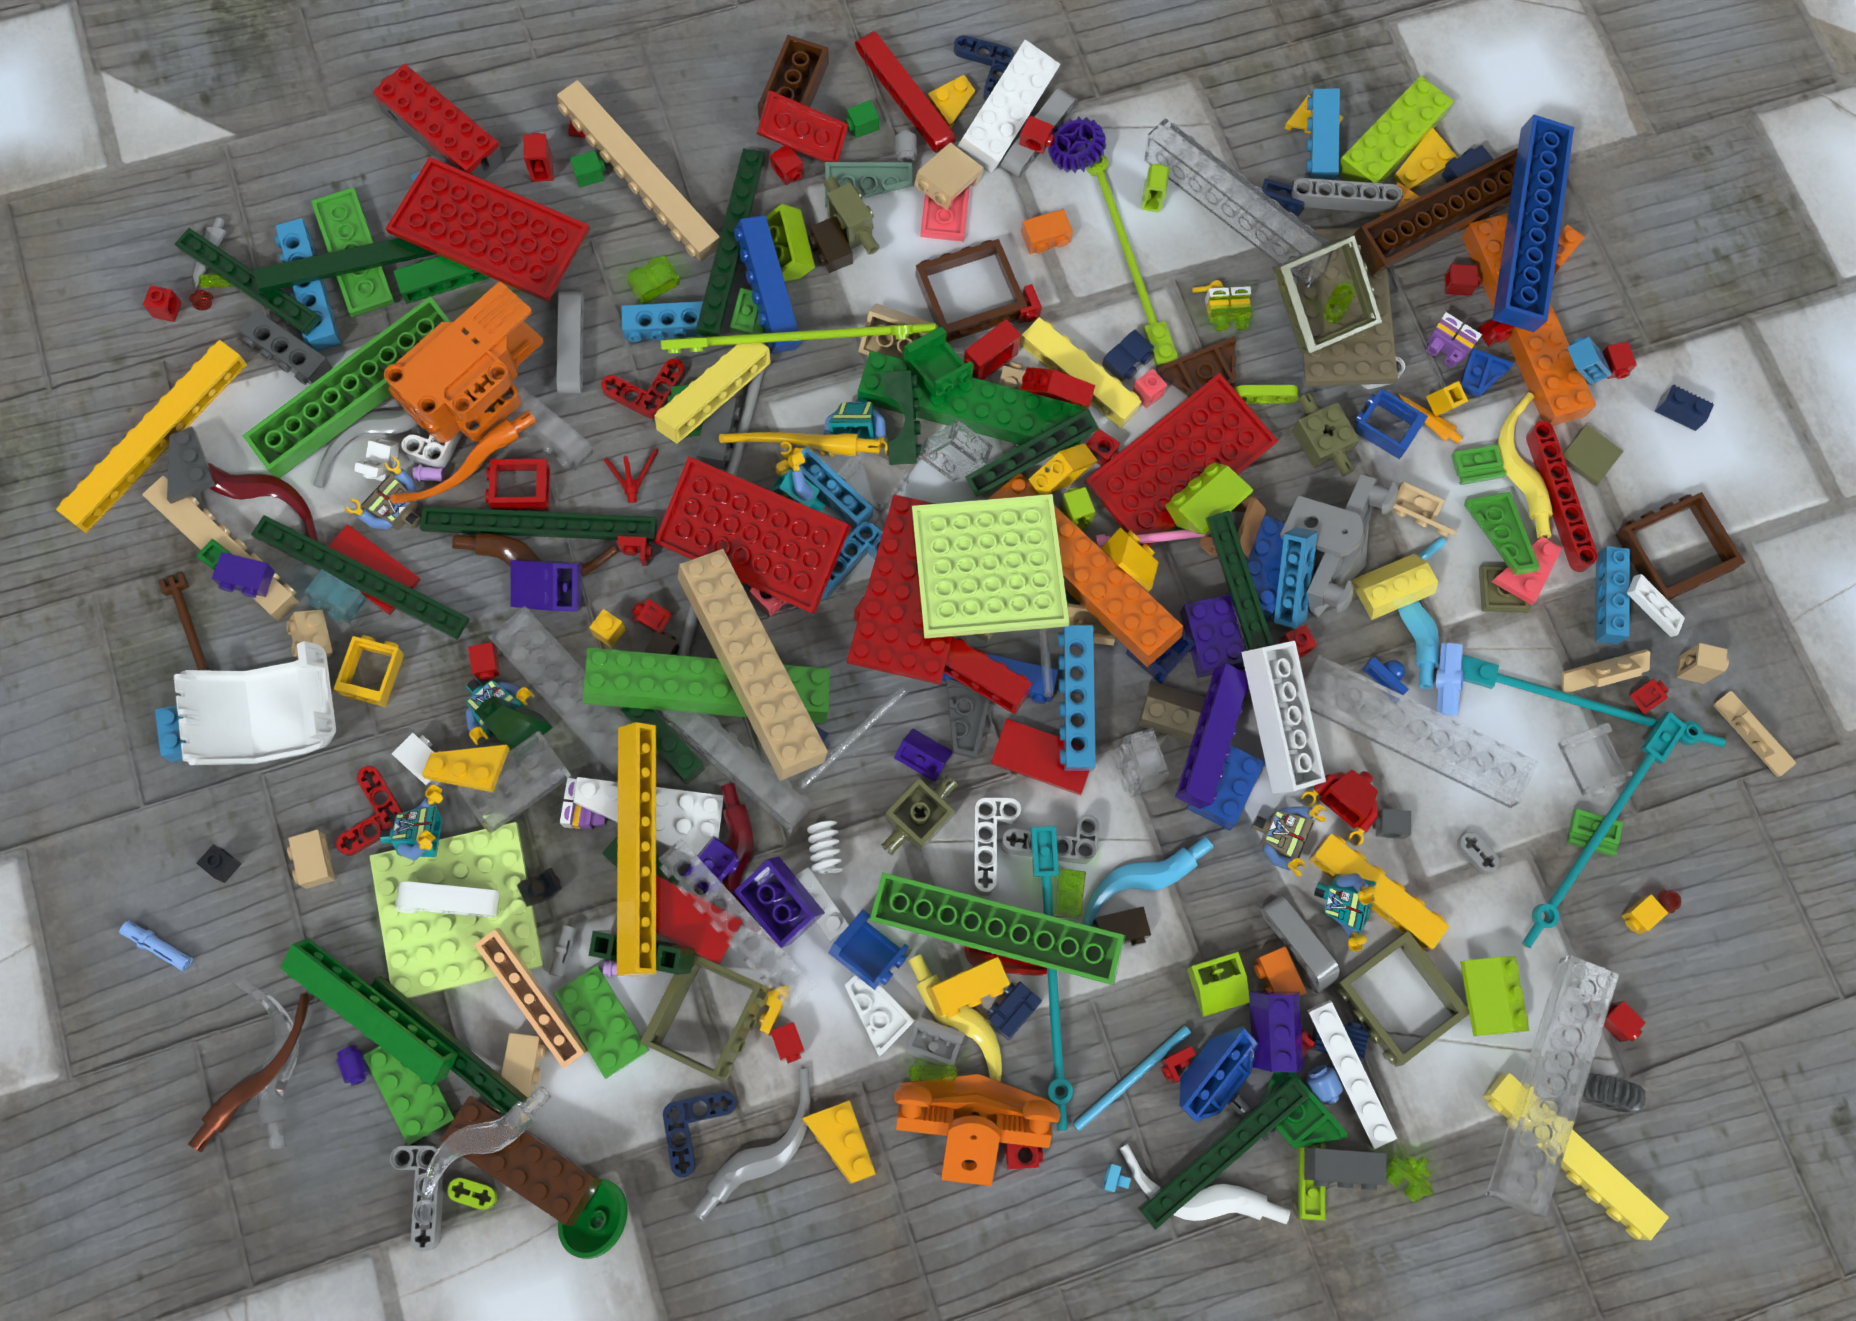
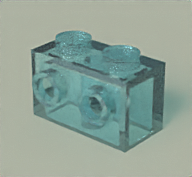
M322 569L304 591L311 606L318 610L321 608L325 609L330 617L339 622L342 619L350 623L366 602L362 592Z

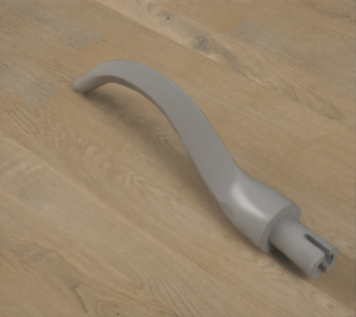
M404 409L368 412L333 438L321 460L313 485L323 488L332 459L344 445L355 437L368 433L383 435L400 434L419 425Z
M798 1069L800 1103L795 1119L787 1133L774 1144L745 1149L735 1154L717 1171L705 1186L708 1192L692 1211L702 1221L706 1219L719 1201L725 1203L740 1184L781 1169L795 1155L807 1130V1126L801 1119L810 1115L808 1069Z

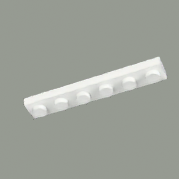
M1328 1000L1307 1010L1372 1147L1376 1149L1396 1140L1397 1137L1332 1001Z

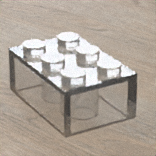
M1153 728L1124 736L1113 759L1118 770L1121 769L1124 777L1121 778V782L1125 792L1129 791L1130 797H1134L1158 789L1169 772Z

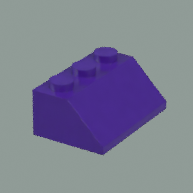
M1250 991L1251 1036L1258 1043L1257 1049L1254 1050L1253 1068L1270 1072L1297 1073L1303 1069L1300 992Z

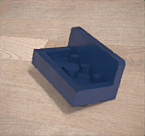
M1265 178L1257 205L1263 206L1265 209L1281 211L1287 215L1299 216L1304 202L1290 198L1293 186Z

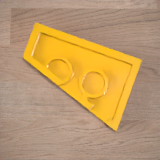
M1432 128L1396 172L1394 180L1412 191L1443 172L1446 168V163L1452 158L1456 157L1458 159V157Z
M508 745L430 753L422 776L428 780L493 793L510 748Z
M850 1100L801 1119L816 1136V1140L825 1148L832 1161L850 1184L876 1174Z

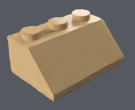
M876 303L869 310L865 327L924 324L930 322ZM928 333L909 334V339H895V335L863 336L858 352L869 356L870 351L903 359L904 346Z

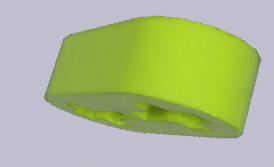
M467 1178L454 1179L450 1182L447 1190L451 1200L482 1210L492 1208L498 1198L497 1191L493 1187ZM461 1183H464L463 1188L470 1190V1195L461 1194L457 1197L458 1192L454 1190L455 1186H460ZM487 1190L491 1200L482 1205V1199L474 1196L475 1193H485Z

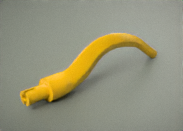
M753 432L719 435L720 443L789 442L790 444L807 446L844 456L857 457V452L880 454L881 447H875L881 445V439L858 438V434L852 433L819 435Z

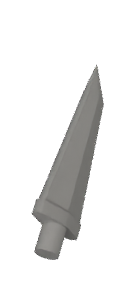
M216 217L213 227H207L205 230L204 238L219 247L223 237L226 235V231L222 229L225 220ZM199 262L196 263L193 273L195 289L207 270Z

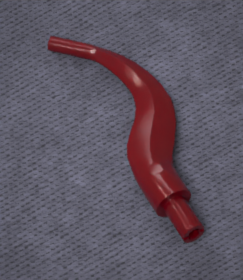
M208 463L216 484L209 489L218 494L239 500L265 496L279 498L299 514L303 520L307 537L318 542L309 507L303 497L290 484L278 477L266 474H229Z
M728 783L721 786L727 808L723 810L728 832L726 845L737 852L739 864L732 874H727L722 880L721 895L733 915L743 920L742 924L777 946L734 892L740 886L743 871L752 855L753 833L746 805L740 804L735 784Z

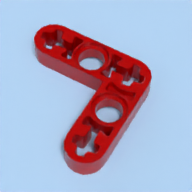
M670 359L663 365L648 391L615 375L604 377L601 382V388L604 395L647 418H655L654 415L657 411L668 403V395H672L671 386H678L685 370L680 360ZM675 367H678L679 372L674 371L671 375L670 368L675 369ZM615 383L617 389L611 388L609 390L607 385H613ZM660 384H667L669 386L668 391L665 393H659L656 389ZM629 392L638 394L637 399L634 401H627L625 397ZM655 401L654 404L656 408H651L650 410H648L647 404L652 405Z
M372 766L360 769L357 774V780L376 814L338 837L336 841L337 849L347 856H353L381 840L380 832L382 829L394 827V823L388 821L390 816L384 809L389 808L395 815L403 813L383 776ZM367 773L374 775L372 779L377 787L373 788L368 781H364L367 779ZM379 792L387 793V800L383 804H376L375 796ZM376 825V835L371 838L366 837V827ZM357 832L359 833V836L364 840L363 843L360 840H356L357 838H359L356 835ZM347 839L354 841L352 843L353 848H344Z

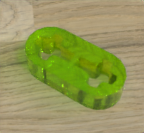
M1341 282L1333 290L1324 310V317L1329 322H1339L1343 319L1353 301L1355 289L1352 284ZM1344 291L1347 292V294H1345L1344 298L1341 299V298H1340V295H1341ZM1336 305L1339 306L1338 311H1336L1335 313L1331 312L1334 310Z

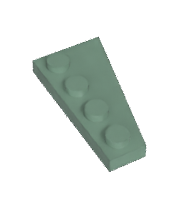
M825 162V180L834 176L840 186L851 182L854 189H859L862 198L912 187L913 185L912 162ZM825 187V207H827V193H828V190H827L826 187Z

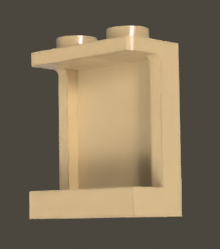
M950 142L917 171L915 186L933 199L936 204L948 210L953 199L970 184L975 187L980 182L984 167Z

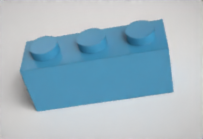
M1580 337L1567 347L1577 371L1591 385L1612 375L1603 352L1590 337Z

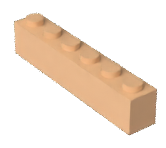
M494 929L474 944L563 1069L588 1051L501 929Z

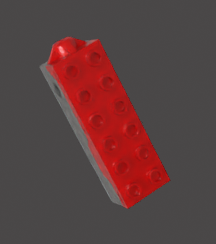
M405 63L392 75L383 78L380 85L373 90L381 111L441 162L484 180L505 161L496 139Z

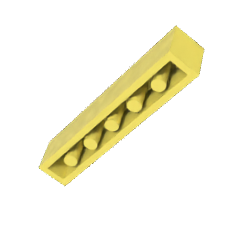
M1039 317L1022 334L1020 346L1048 369H1054L1096 385L1091 404L1120 429L1138 412L1142 402L1138 395L1122 386L1118 378L1111 377L1105 372L1101 364L1094 363L1088 358L1084 350L1078 349L1071 344L1070 339L1065 335L1059 334L1050 322L1044 321Z
M762 343L736 344L731 351L724 354L712 367L707 368L699 378L692 381L680 394L675 395L666 406L657 411L654 415L657 431L678 444L771 364L769 348Z

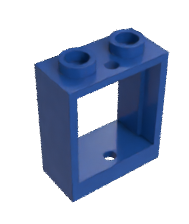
M1381 388L1377 395L1372 393L1365 405L1369 407L1367 411H1360L1354 421L1357 423L1354 431L1400 460L1428 416ZM1377 405L1411 425L1400 443L1366 423Z

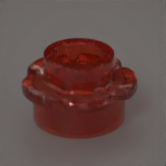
M196 290L189 297L193 307L197 310H207L212 306L213 295L205 290Z
M1662 890L1659 892L1657 901L1668 914L1674 913L1675 910L1680 908L1681 897L1678 893L1672 890Z

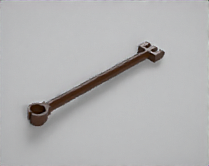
M182 571L177 573L179 582L176 581L174 575L168 576L169 586L164 578L159 580L162 593L165 596L171 594L173 596L197 669L209 670L181 591L189 588L185 574Z

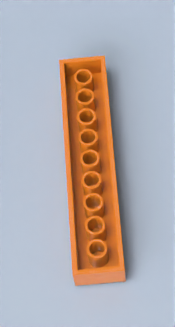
M1508 213L1470 223L1462 235L1473 264L1478 266V274L1481 275L1482 285L1493 310ZM1550 303L1547 322L1535 332L1515 327L1510 333L1511 337L1507 339V342L1529 392L1535 396L1533 401L1542 421H1547L1552 426L1586 417L1594 409L1596 403L1584 377L1575 367L1567 349L1570 345Z
M1019 473L987 500L1037 496L1039 493ZM1054 505L1065 589L1148 667L1182 637L1183 625Z

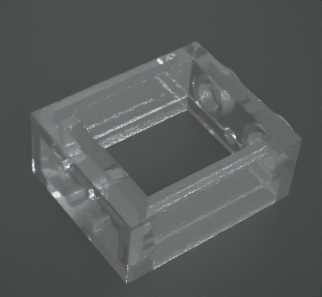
M957 420L925 439L919 457L948 479L955 482L987 464L993 445ZM951 444L966 455L967 458L958 461L943 450V448Z

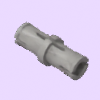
M562 925L558 945L554 946L553 950L555 955L549 971L550 975L565 977L569 958L574 953L572 947L578 932L577 928Z

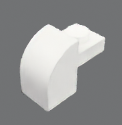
M381 437L369 440L366 458L356 462L354 471L363 473L362 476L365 478L383 481L393 472L385 468L384 462L390 468L395 467L396 462L392 457L398 458L400 443Z

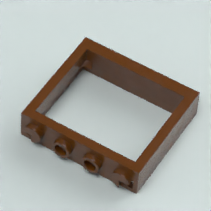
M999 239L993 241L986 240L980 245L968 246L952 254L945 253L939 258L924 260L916 265V279L934 323L939 325V327L942 326L947 332L946 342L996 327L1006 319L1009 322L1018 320L1019 310L1027 307ZM995 255L1014 303L947 324L928 276Z
M1702 492L1694 496L1687 494L1679 499L1680 502L1676 504L1669 502L1660 507L1661 511L1656 513L1653 510L1642 515L1639 521L1635 522L1632 519L1621 525L1622 529L1616 534L1622 547L1630 549V560L1638 574H1642L1668 601L1732 572L1745 563ZM1690 509L1723 563L1666 589L1634 533Z

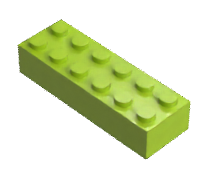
M1420 76L1341 158L1338 175L1346 181L1383 183L1412 153L1431 129L1435 128L1447 116L1454 100Z

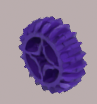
M1078 116L1074 121L1070 118L1068 123L1062 122L1061 127H1055V133H1052L1055 135L1051 147L1048 148V153L1054 165H1057L1060 170L1064 169L1068 173L1072 169L1075 174L1078 169L1084 172L1086 167L1092 168L1093 163H1099V157L1104 156L1106 136L1100 124L1097 125L1095 120L1090 121L1088 117L1082 120Z

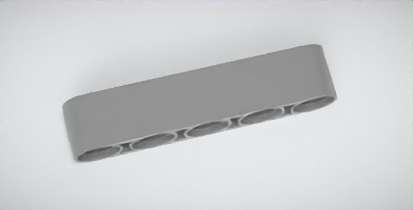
M1058 88L1035 118L1052 124V133H1055V127H1060L1062 122L1067 119L1073 111L1077 99ZM1019 137L1004 156L1001 167L1020 178L1040 153L1019 145Z
M1300 178L1295 181L1290 198L1303 201V207L1389 213L1398 208L1402 197V190L1394 184Z
M559 291L558 394H582L584 297L582 291Z

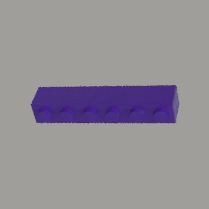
M1227 663L1214 669L1175 795L1176 798L1198 809L1212 805L1217 797L1216 788L1224 774L1222 768L1230 754L1229 745L1237 730L1235 726L1237 718L1243 710V698L1249 690L1246 673Z

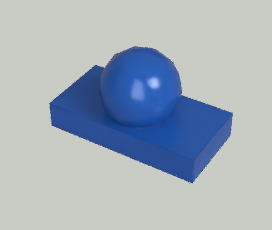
M1373 657L1363 667V671L1393 699L1398 701L1409 690L1400 681L1404 677L1405 670L1399 661L1390 660L1382 665Z

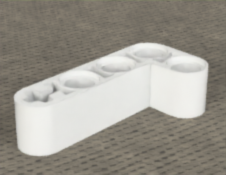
M460 431L454 438L444 443L437 441L431 434L428 439L417 435H408L403 439L401 445L410 461L422 464L425 467L445 468L463 433ZM419 446L416 451H411L413 447ZM440 454L437 459H432L433 455Z
M982 798L976 803L974 809L973 886L974 890L980 895H989L996 886L997 824H1012L1017 821L1021 813V805L1015 799ZM981 806H988L992 813L984 816L979 812V808ZM1011 806L1015 809L1016 814L1014 816H1007L1003 812V808ZM986 829L990 831L992 837L984 840L980 838L979 831ZM982 853H987L992 861L989 864H983L979 861L978 856ZM983 871H988L986 880L991 882L987 888H983V884L979 883L983 878Z
M400 882L397 888L395 911L402 913L424 911L493 918L497 917L500 892L489 889Z

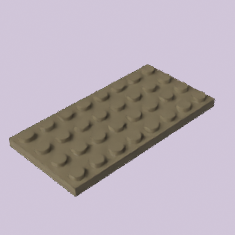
M1359 228L1294 230L1295 257L1344 236H1352ZM1342 247L1296 266L1297 289L1313 339H1317L1364 318ZM1387 269L1373 276L1369 270L1367 272L1368 280L1372 283L1375 290V301L1381 309L1379 314L1382 322L1312 353H1302L1305 386L1397 383L1398 375Z

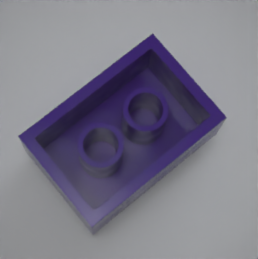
M1230 595L1184 604L1180 615L1197 678L1213 675L1214 669L1225 663L1237 669H1242L1244 662L1241 652H1244L1245 648Z
M779 856L766 860L734 890L780 949L791 945L825 914L823 909Z

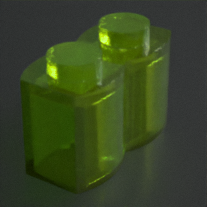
M665 256L652 258L646 266L634 268L626 276L629 287L642 305L653 301L661 294L667 293L680 284L678 274Z

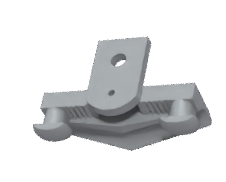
M1360 475L1345 509L1302 496L1297 497L1280 536L1284 540V534L1295 527L1318 532L1316 550L1325 552L1307 591L1310 612L1314 616L1319 617L1329 605L1337 607V613L1344 612L1350 605L1354 591L1352 580L1366 566L1368 530L1372 508L1382 509V514H1387L1392 510L1398 496L1396 482L1393 481L1391 487L1387 488L1377 485L1375 478ZM1309 520H1316L1318 522L1317 526L1309 528L1305 524Z

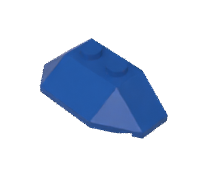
M1239 1027L1211 1038L1180 1077L1179 1106L1195 1122L1220 1114L1249 1077L1254 1061V1050L1257 1049L1258 1043L1245 1028Z

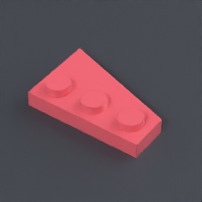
M1541 537L1532 545L1540 566L1537 572L1514 575L1511 569L1507 567L1491 582L1528 604L1533 605L1562 550L1560 546L1544 537Z

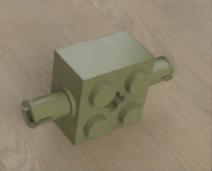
M829 177L824 182V186L828 190V218L835 217L851 249L862 244L867 254H874L880 247L872 236V229H874L872 218H874V214L868 205L865 206L859 189H854L851 182L840 186L836 177Z
M1311 393L1301 396L1298 402L1307 416L1297 421L1292 432L1313 468L1333 460L1342 477L1346 476V473L1349 475L1355 468L1346 454L1354 450L1360 439L1337 402L1326 408L1319 409Z
M946 775L942 782L932 790L918 778L885 814V819L895 827V831L881 844L885 851L888 849V853L893 855L907 840L921 851L954 816L955 810L944 799L958 786L955 780L951 782L952 778ZM922 811L924 812V818H922V817L916 818V817H915L916 812H918V813H921Z

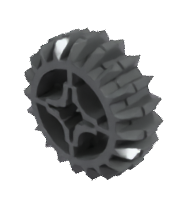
M1585 1072L1578 1074L1574 1081V1096L1584 1103L1632 1114L1640 1113L1645 1105L1646 1091L1640 1085L1628 1082L1627 1080Z

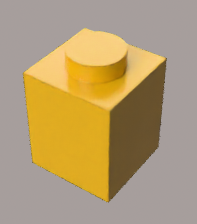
M1459 381L1426 396L1435 417L1468 402Z
M604 609L589 627L594 637L611 648L614 647L626 631L623 622Z
M1650 894L1640 898L1621 916L1631 931L1642 934L1653 928L1668 912Z

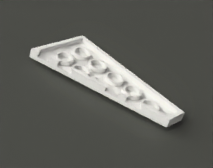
M577 777L574 803L618 823V782ZM656 787V842L695 859L713 836L719 839L723 795Z

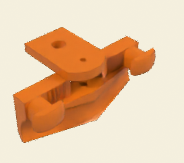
M980 1074L901 1083V1086L894 1093V1101L899 1104L896 1130L947 1136L941 1180L992 1186L999 1142L1050 1148L1052 1122L1058 1123L1061 1117L1059 1108L1050 1100ZM965 1160H973L975 1162L967 1163Z

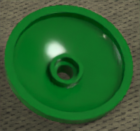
M602 1179L573 1226L564 1225L558 1221L559 1239L568 1253L581 1259H593L605 1254L617 1243L624 1231L628 1215L627 1201L623 1191L615 1183Z

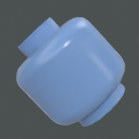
M1324 1064L1312 1068L1308 1072L1309 1076L1305 1081L1308 1089L1321 1103L1325 1102L1326 1105L1338 1101L1344 1087L1335 1069Z

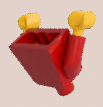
M1350 770L1346 774L1337 772L1326 775V782L1315 785L1312 792H1305L1301 800L1305 796H1310L1313 802L1307 807H1312L1316 802V797L1320 795L1319 800L1352 828L1355 829L1358 826L1356 831L1348 833L1346 840L1350 841L1352 836L1356 834L1358 841L1354 846H1358L1363 843L1364 831L1367 832L1378 817V803L1375 799L1378 791L1371 785L1373 777L1366 771L1358 774L1354 770Z

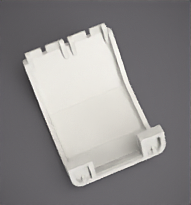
M303 641L297 644L299 660L248 671L185 670L180 674H175V692L181 694V696H176L178 716L183 717L178 720L180 739L186 740V743H181L183 761L188 762L189 765L258 764L308 754L327 747L336 733V724L325 650L318 644Z

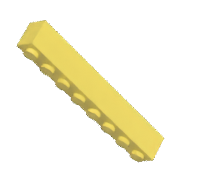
M1511 1073L1501 1074L1483 1095L1489 1101L1487 1104L1493 1111L1499 1114L1501 1112L1508 1119L1507 1123L1513 1129L1521 1131L1527 1136L1526 1140L1530 1145L1547 1154L1546 1159L1556 1167L1560 1166L1567 1173L1566 1177L1575 1185L1580 1184L1587 1191L1586 1195L1592 1201L1602 1204L1607 1209L1606 1214L1613 1220L1620 1221L1627 1227L1626 1232L1636 1240L1651 1241L1669 1217Z

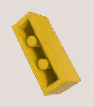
M995 957L929 986L926 990L937 1016L946 1015V1018H950L961 1013L959 1008L965 1005L972 1008L983 1002L981 998L987 995L993 998L1004 993L1003 988L1010 985L999 957Z

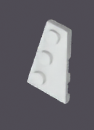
M854 975L845 984V988L880 1058L915 1020L880 985L876 990H873L859 977Z

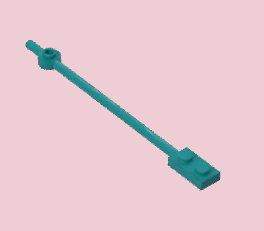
M1462 654L1461 670H1463V681L1490 689L1495 687V682L1653 728L1659 721V719L1500 674L1498 673L1499 665ZM1694 721L1684 722L1688 727L1678 740L1680 743L1691 746L1701 741L1722 748L1725 746V738L1704 733L1701 726ZM1689 729L1693 730L1694 735L1689 733Z
M1670 711L1664 712L1640 748L1647 755L1548 904H1539L1533 909L1532 920L1534 925L1522 941V944L1527 948L1532 947L1543 928H1553L1557 925L1559 921L1557 907L1653 762L1655 761L1658 764L1664 763L1688 727ZM1542 912L1545 914L1544 920L1541 917Z
M1056 826L1031 827L1033 877H1041L1044 914L1054 917L1051 876H1059ZM1047 968L1054 1079L1047 1086V1095L1059 1108L1061 1117L1057 1123V1130L1062 1131L1067 1130L1066 1103L1072 1098L1073 1088L1064 1079L1057 970ZM1058 1086L1063 1088V1094L1060 1096L1055 1094V1089Z

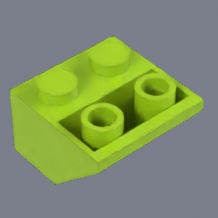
M1239 952L1186 969L1202 1017L1250 1003L1247 975Z

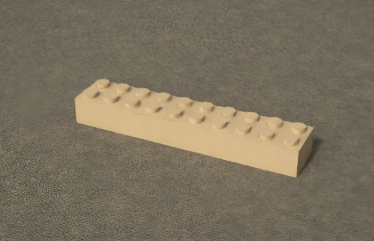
M724 549L679 564L678 580L779 781L823 764L828 751Z

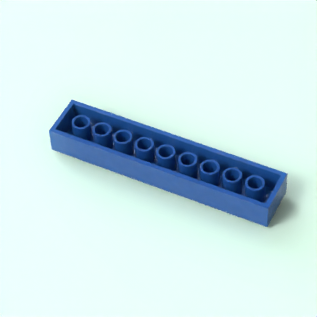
M1534 114L1520 131L1492 319L1531 332H1535L1548 320L1574 133L1573 126Z

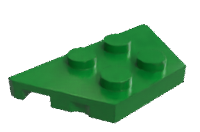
M1274 1072L1263 1100L1291 1076L1295 1078L1309 1096L1307 1100L1274 1127L1293 1150L1344 1139L1348 1136L1345 1129L1294 1072Z

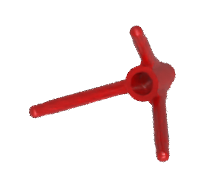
M658 449L653 450L637 479H632L628 456L623 457L627 478L625 480L607 457L604 458L605 463L624 489L628 503H637L636 494L639 493L638 488H640L641 482L651 466Z

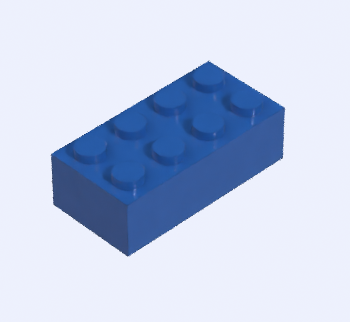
M1264 515L1249 558L1245 559L1265 620L1268 621L1276 607L1283 539H1281L1280 534L1285 524Z

